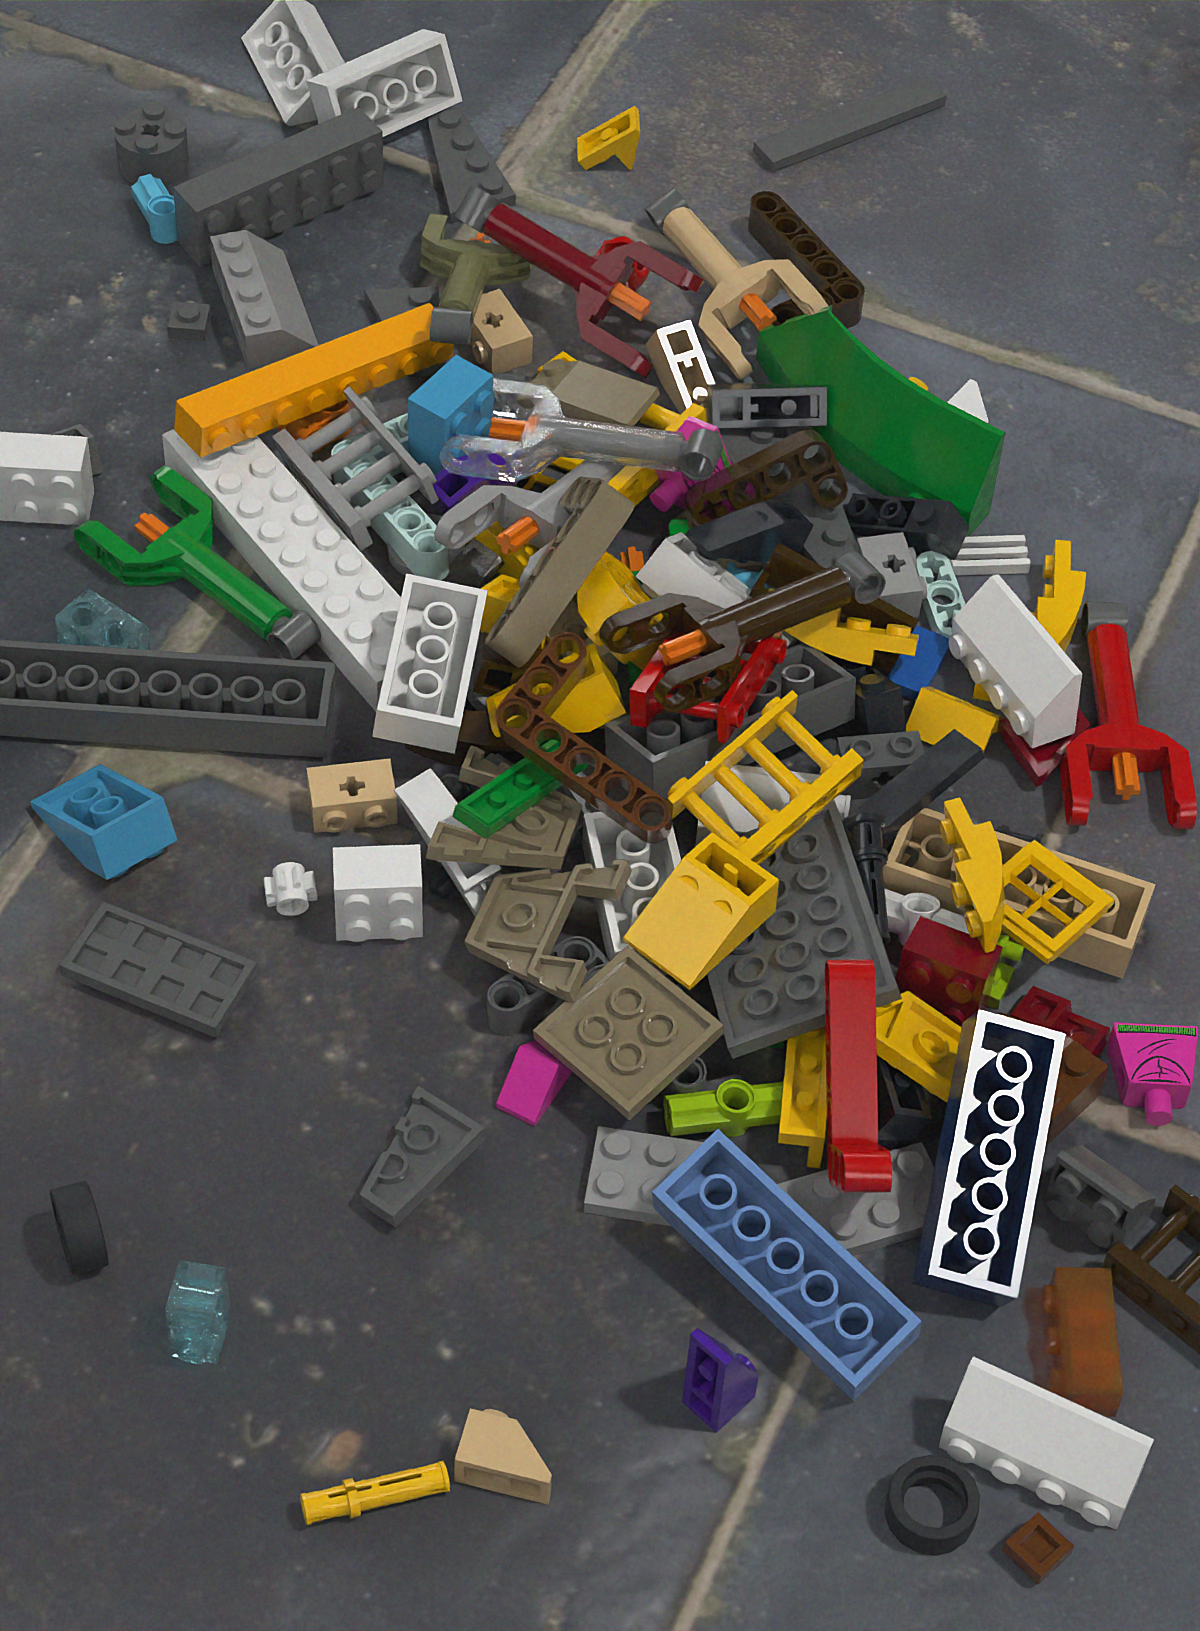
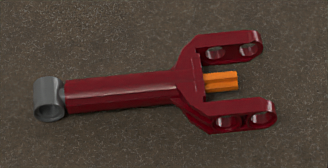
M472 184L454 217L478 232L484 233L488 238L574 289L577 302L576 315L581 338L647 378L654 365L648 362L644 354L596 326L600 319L604 320L612 305L639 321L642 320L644 315L648 314L650 310L648 308L652 302L625 286L634 270L631 267L634 261L684 291H693L697 294L705 280L641 241L616 247L609 253L592 257L508 205L500 204V200Z

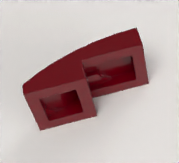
M1032 986L1011 1013V1016L1065 1033L1066 1037L1074 1039L1096 1057L1100 1055L1108 1044L1111 1034L1109 1027L1072 1013L1070 1000Z

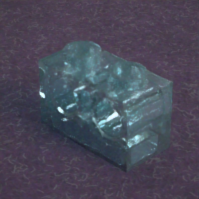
M89 588L55 616L57 641L59 644L151 650L148 626Z
M179 1260L165 1308L172 1356L178 1357L190 1364H201L203 1362L218 1364L231 1317L225 1267Z

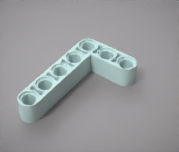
M408 413L383 423V425L408 452ZM368 431L336 444L332 449L331 456L367 434ZM377 445L334 473V484L338 482L341 485L388 454L380 445ZM397 467L351 497L352 506L356 507L359 505L362 508L397 485L398 482L392 476L403 471ZM407 496L370 521V526L386 544L387 542L414 575L440 581L448 575V548L438 543L434 538L437 525L410 496Z

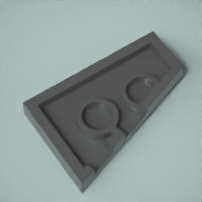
M417 1086L412 1096L413 1103L406 1117L401 1116L395 1127L396 1135L387 1151L381 1153L359 1194L362 1206L395 1228L487 1139L485 1127L420 1086Z

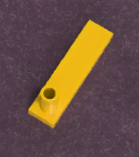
M652 403L639 420L642 424L661 431L657 437L671 439L689 416L707 422L706 408L692 403L680 415ZM634 458L608 484L636 506L660 481L653 466L654 461Z

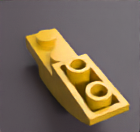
M1055 540L1052 555H1045L1043 564V578L1049 579V584H1044L1042 597H1038L1035 612L1031 613L1065 652L1076 628L1085 590L1086 572L1071 570V541Z
M841 607L784 630L803 643L824 653L870 666L874 661L876 650L915 656L919 635L911 634V627L904 625L887 624L886 629L870 627L871 621L852 617H848L846 623L839 622Z
M960 797L944 801L945 820H941L939 826L945 845L952 844L954 848L953 857L955 861L956 882L950 883L951 894L956 907H964L965 909L964 918L970 937H978L985 953L994 951L1004 920L1003 866L998 839L991 821L973 825Z

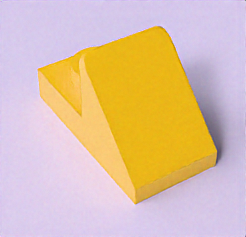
M633 106L577 138L578 162L585 170L598 163L605 162L613 155H616L629 170H632L640 137L638 108Z

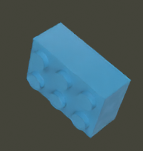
M455 355L408 398V453L419 465L423 462L426 463L434 476L454 459L493 443L492 438H489L490 421L493 417V403L495 399L493 394V375Z

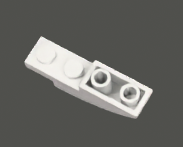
M431 768L394 790L427 845H429L438 821L473 831L452 817L455 805L458 803ZM437 860L438 863H442L476 917L495 876L501 875V867L494 864Z

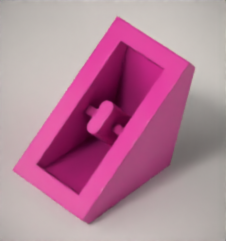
M536 1040L523 1044L518 1048L496 1102V1108L535 1127L572 1071Z

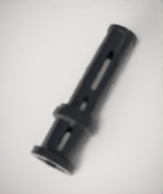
M861 813L847 819V830L852 832V853L883 944L885 945L891 940L888 929L883 867L888 861V851L883 848L881 829L885 827L884 816L877 813Z

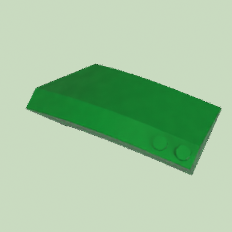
M833 305L822 308L818 313L812 315L806 313L788 319L784 324L775 327L770 325L759 331L756 360L772 384L827 387V425L812 427L829 444L836 460L846 469L884 496L950 501L970 527L966 537H969L990 514L1006 432L936 397L907 379L857 339L832 313Z

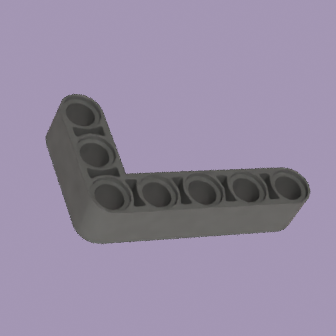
M571 936L554 945L550 956L584 961L587 974L581 987L610 962L593 942L581 936ZM509 973L495 981L488 989L487 1024L490 1030L498 1035L512 1036L556 1010L565 1000ZM698 1057L659 1095L664 1099L667 1095L705 1091L707 1070L702 1059ZM680 1081H687L691 1084H683Z

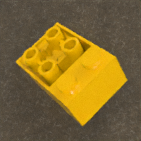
M712 832L682 858L624 935L623 941L690 990L776 912L779 879Z

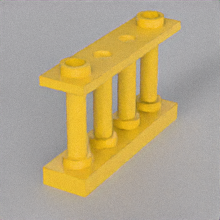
M791 690L782 699L778 696L773 698L763 708L761 717L689 780L683 777L670 788L667 794L669 796L667 802L671 809V818H675L687 808L711 833L713 832L753 862L760 865L861 776L864 759L852 748L842 757L838 754L833 756L792 716L796 713L798 695ZM780 727L821 767L820 773L822 775L811 784L807 781L802 783L761 742ZM747 754L791 795L789 797L791 802L780 812L777 809L771 810L730 770ZM716 781L759 822V830L749 839L745 836L740 838L699 797Z

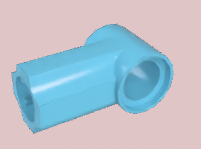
M151 174L140 176L138 181L131 186V193L149 224L151 238L163 244L178 241L174 196L168 193L161 179L154 178Z

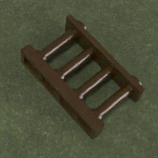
M1175 1184L1169 1190L1162 1213L1168 1218L1136 1250H1130L1118 1241L1107 1252L1100 1275L1200 1354V1304L1186 1294L1191 1286L1200 1278V1251L1173 1279L1164 1277L1149 1265L1182 1230L1200 1242V1199L1191 1193H1186Z

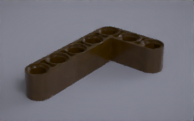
M761 191L754 194L750 202L748 231L774 260L789 259L820 293L827 305H833L832 313L847 329L858 324L861 320L865 287L778 194L771 191ZM789 299L773 307L771 311L777 320L771 324L775 327L784 324L788 319L803 315L804 313L792 299Z

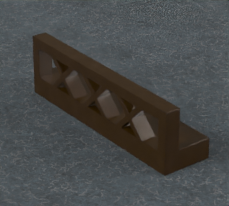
M778 543L749 596L753 598L768 592L769 590L764 588L765 583L776 589L826 568ZM852 596L848 605L841 607L839 619L841 623H846L848 617L866 619L871 621L870 627L886 629L887 624L904 625L911 627V634L919 621L880 598L868 604H861ZM876 650L872 664L890 673L900 654L891 653L889 657Z

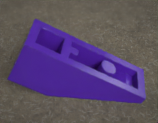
M696 1328L690 1334L682 1403L717 1433L755 1397L759 1374L746 1356L740 1353L735 1354L726 1345Z

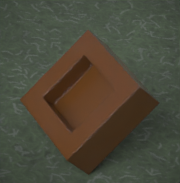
M1037 1512L1005 1541L1002 1551L1032 1580L1040 1584L1071 1555L1074 1545Z

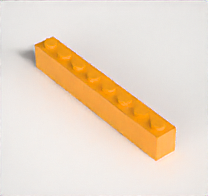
M427 303L176 400L174 431L202 458L345 401L347 399L343 390L348 387L357 395H360L435 364L442 363L452 358L454 344L430 341V324L434 307Z

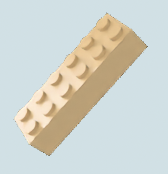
M924 808L903 825L897 834L888 855L887 864L883 868L885 889L904 896L911 893L930 894L940 901V908L964 916V907H956L950 889V883L956 882L953 857L954 848L952 844L945 845L939 822L945 820V814ZM995 831L1001 851L1002 866L1029 843ZM908 846L920 853L918 861L912 868L904 865L911 857L905 853ZM1048 849L1115 899L1114 904L1108 909L1107 913L1058 957L1123 979L1145 921L1156 884ZM1030 865L1016 876L1040 895L1045 893L1054 884ZM1008 883L1004 887L1005 903L1019 914L1033 903L1031 899ZM1062 889L1048 900L1072 919L1086 908ZM1041 907L1027 919L1051 938L1065 927L1064 924ZM1010 937V941L1018 943L1016 940Z

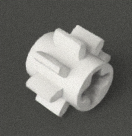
M286 862L279 864L272 871L273 877H264L267 906L272 907L276 905L277 911L282 915H299L308 909V901H317L314 872H305L304 867L299 863Z

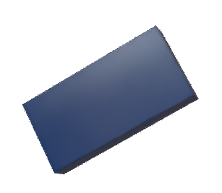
M917 625L912 634L919 635L915 656L900 654L887 677L901 687L902 696L915 701L921 687L932 685L950 651L949 638Z

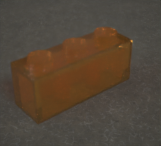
M1055 1267L1050 1285H1043L1042 1310L1043 1313H1050L1051 1326H1047L1045 1334L1047 1355H1054L1055 1368H1051L1049 1373V1391L1104 1417H1116L1123 1398V1385L1111 1268Z

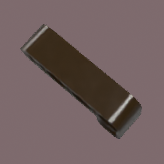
M805 429L711 475L709 479L693 484L685 493L684 502L696 522L702 525L756 503L767 501L801 483H804L805 488L819 505L833 508L845 500L848 487L829 444L819 433L814 430ZM819 445L818 451L813 457L804 458V454L810 446ZM784 463L780 473L768 476L769 470L773 465ZM833 479V483L828 490L819 492V486L823 481ZM744 480L749 481L747 488L743 492L733 493L737 483ZM723 492L727 499L724 500L719 493ZM708 500L709 507L704 509L703 502Z

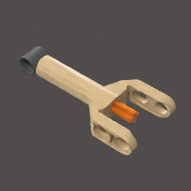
M672 188L645 208L646 214L662 235L665 234L714 290L704 303L698 326L703 331V335L710 347L740 381L751 374L753 370L751 364L741 353V345L728 332L727 328L732 329L746 318L759 331L764 327L772 325L771 323L777 320V318L765 304L778 295L777 292L781 289L786 292L804 314L812 315L828 306L820 293L789 259L763 260L742 267L694 214L676 188Z

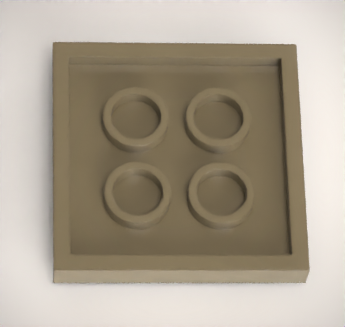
M626 946L580 988L574 1003L565 1001L533 1030V1034L537 1042L628 1120H631L724 1034V1026L633 949Z

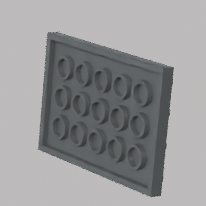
M833 800L759 865L779 879L776 912L707 974L719 1019L724 1026L726 1044L733 1059L825 1026L824 971L826 960L872 959L875 967L876 1007L902 999L835 800ZM759 828L739 834L738 836L740 838L745 836L749 839Z

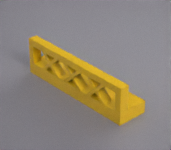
M825 1026L787 1039L778 1143L808 1146L806 1167L820 1168L826 1130Z

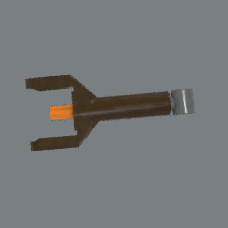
M853 551L843 555L836 562L835 566L725 609L695 596L673 593L661 595L608 617L600 627L599 637L610 651L628 654L684 632L683 636L663 643L658 648L659 653L663 656V663L666 666L697 654L701 656V658L668 670L655 687V700L667 712L676 713L727 693L741 672L740 660L746 645L848 605V602L851 601V596L861 604L871 603L882 594L885 589L886 580L859 552ZM664 613L662 619L656 625L649 627V623L654 616ZM628 627L626 634L621 639L613 641V637L618 630ZM713 670H716V675L709 682L703 684L705 677ZM681 684L680 690L674 696L666 698L668 692L673 687Z

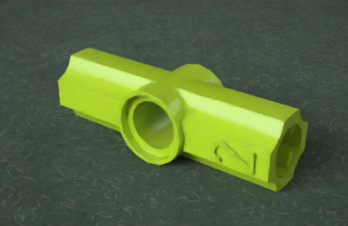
M730 1079L719 1085L717 1090L667 1095L664 1097L663 1102L667 1133H670L671 1136L711 1132L719 1129L727 1137H737L743 1135L752 1126L780 1123L783 1082L750 1085L740 1079ZM729 1107H735V1108H738L739 1110L731 1109V1108H729Z

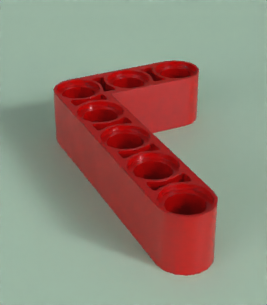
M872 959L826 960L824 988L827 1167L829 1183L841 1193L891 1192L892 1188L891 1154L888 1149L878 1144L876 982L874 962Z

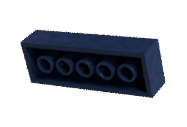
M980 1009L963 1022L912 1284L999 1308L1018 1298L1065 1033Z

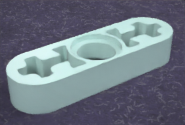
M927 551L917 557L916 567L918 576H923L927 585V598L922 600V604L931 630L949 638L952 635V628L947 627L948 619L952 618L951 624H953V618L964 607L965 601L950 560L945 555L934 551ZM932 571L938 573L937 581L933 582L934 576ZM937 595H945L953 602L948 605H941L932 598Z

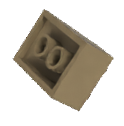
M556 359L543 366V370L534 380L527 384V388L516 399V403L523 421L534 422L536 418L543 420V423L551 421V424L568 427L627 432L634 427L660 393L657 387L582 361L565 362L563 359Z

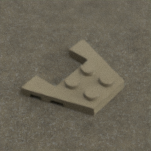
M470 746L461 767L459 781L483 787L512 766L503 761L497 766L484 759L485 751ZM554 790L487 839L476 832L438 821L428 845L426 858L440 861L561 870L583 805Z
M625 859L612 860L611 867L593 869L591 863L575 865L571 872L551 874L550 869L496 875L464 941L468 952L567 1002L574 1003L587 974L585 963L583 960L550 956L576 896L619 901L632 872L629 861Z

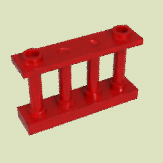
M782 631L745 646L743 653L752 655L749 660H740L741 672L727 693L719 695L723 697L720 703L705 701L676 713L717 720L718 742L726 744L734 730L741 728L745 713L776 665L782 664L785 659L787 642L785 639H782ZM684 632L666 638L663 643L683 636ZM659 649L630 688L631 725L647 728L656 713H661L662 710H665L655 700L654 691L658 682L665 676L668 670L701 658L699 654L666 666L663 663V656L659 653ZM705 677L703 684L709 682L712 678ZM681 684L676 685L675 687H673V688L668 692L666 698H671L672 696H674V695H672V694H670V693H671L672 691L675 692V691L677 690V688L680 689V688H681Z

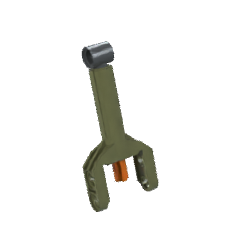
M430 213L421 238L420 266L435 276L448 279L439 306L434 307L432 311L430 341L469 346L473 320L485 285L511 284L529 279L533 264L500 244H491V240H484V233H477L476 238H470V241L448 238L444 240L448 216Z

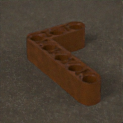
M572 632L557 634L499 704L496 710V721L501 738L513 749L640 840L653 844L662 842L669 836L672 829L669 803L662 796L551 718L588 669V658L584 640ZM567 651H573L579 655L571 663H563L558 660V657ZM541 683H547L553 687L551 692L543 696L532 693V689ZM515 715H520L527 719L526 723L519 728H510L506 725L507 720ZM549 739H554L561 743L560 747L551 753L539 749L541 743ZM582 763L590 764L595 768L594 772L586 777L575 775L573 770ZM614 788H623L629 792L628 797L619 802L610 800L607 794ZM649 812H657L664 817L662 822L656 826H647L642 823L641 819Z

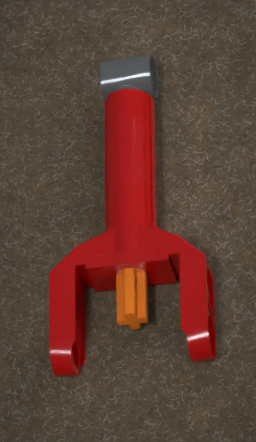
M1085 601L1081 614V631L1083 637H1087L1098 727L1082 732L1065 748L1066 754L1062 758V765L1059 771L1067 825L1085 826L1087 823L1089 802L1093 797L1090 770L1112 771L1116 795H1121L1122 800H1130L1131 795L1140 794L1138 772L1152 773L1153 770H1160L1168 823L1174 829L1192 830L1196 822L1197 804L1189 751L1167 734L1139 724L1126 633L1128 626L1127 604Z

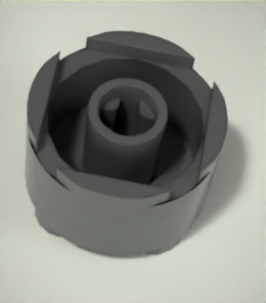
M150 101L143 108L132 110L115 120L114 132L119 171L126 180L135 184L140 176L151 174L154 178L161 179L164 186L178 181L185 175L189 162L187 128L184 120L177 113L164 108V105L160 102Z

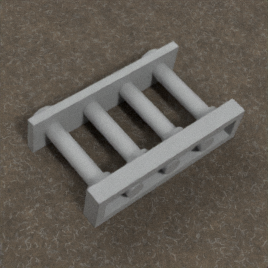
M348 387L343 392L351 410L304 440L299 438L295 441L286 429L281 430L272 438L284 463L357 549L362 551L373 544L367 527L371 525L370 521L418 489L431 504H434L438 501L432 485L437 481L427 464L423 462L419 465L376 417L377 412L366 396L359 398ZM359 422L368 431L367 434L324 462L318 460L314 463L311 459L313 458V452ZM377 445H380L388 454L341 485L338 482L333 485L331 483V475ZM397 467L406 474V479L362 508L359 505L353 508L349 504L352 502L351 497Z

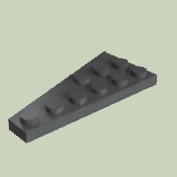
M787 426L718 429L731 465L799 431L805 429L813 430V427ZM819 445L810 446L806 450L804 458L813 457L817 453ZM784 463L773 465L769 470L768 476L780 473ZM827 479L823 481L819 486V492L828 490L833 480ZM740 481L738 484L745 490L749 481ZM804 483L767 500L770 502L793 504L814 525L801 550L805 555L804 557L827 569L835 566L836 562L846 553L859 552L842 504L833 508L819 505L805 488Z

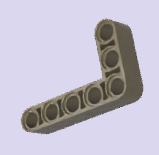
M581 476L566 490L560 501V506L568 511L571 516L486 637L485 645L517 668H521L534 654L634 509L635 504L602 479Z

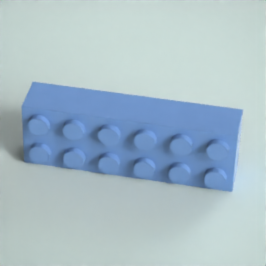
M719 1129L652 1191L654 1209L853 1401L920 1336L922 1321Z

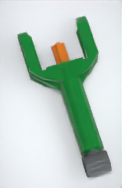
M162 466L151 474L150 482L154 491L159 496L160 503L179 516L182 521L169 528L154 515L141 514L139 516L140 522L134 525V529L151 542V544L145 547L144 553H139L99 521L87 520L74 530V538L81 550L127 587L158 586L184 578L267 641L271 651L278 659L295 660L321 639V633L317 624L308 614L298 611L293 615L292 610L212 550L215 524L212 498L168 466Z

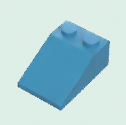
M102 764L87 770L30 801L32 809L85 868L106 880L122 876L129 870V867L145 858H152L161 854L165 847L177 841L164 798Z

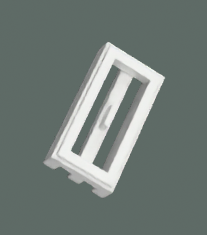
M1025 535L965 537L956 560H950L955 576L1029 573L1030 559L1027 558L1028 550L1025 547ZM998 558H1017V559H998Z

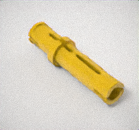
M438 1461V1463L394 1472L367 1480L354 1482L353 1478L342 1480V1485L301 1493L300 1501L305 1523L310 1525L344 1515H349L350 1519L360 1517L361 1511L442 1492H450V1482L444 1461Z

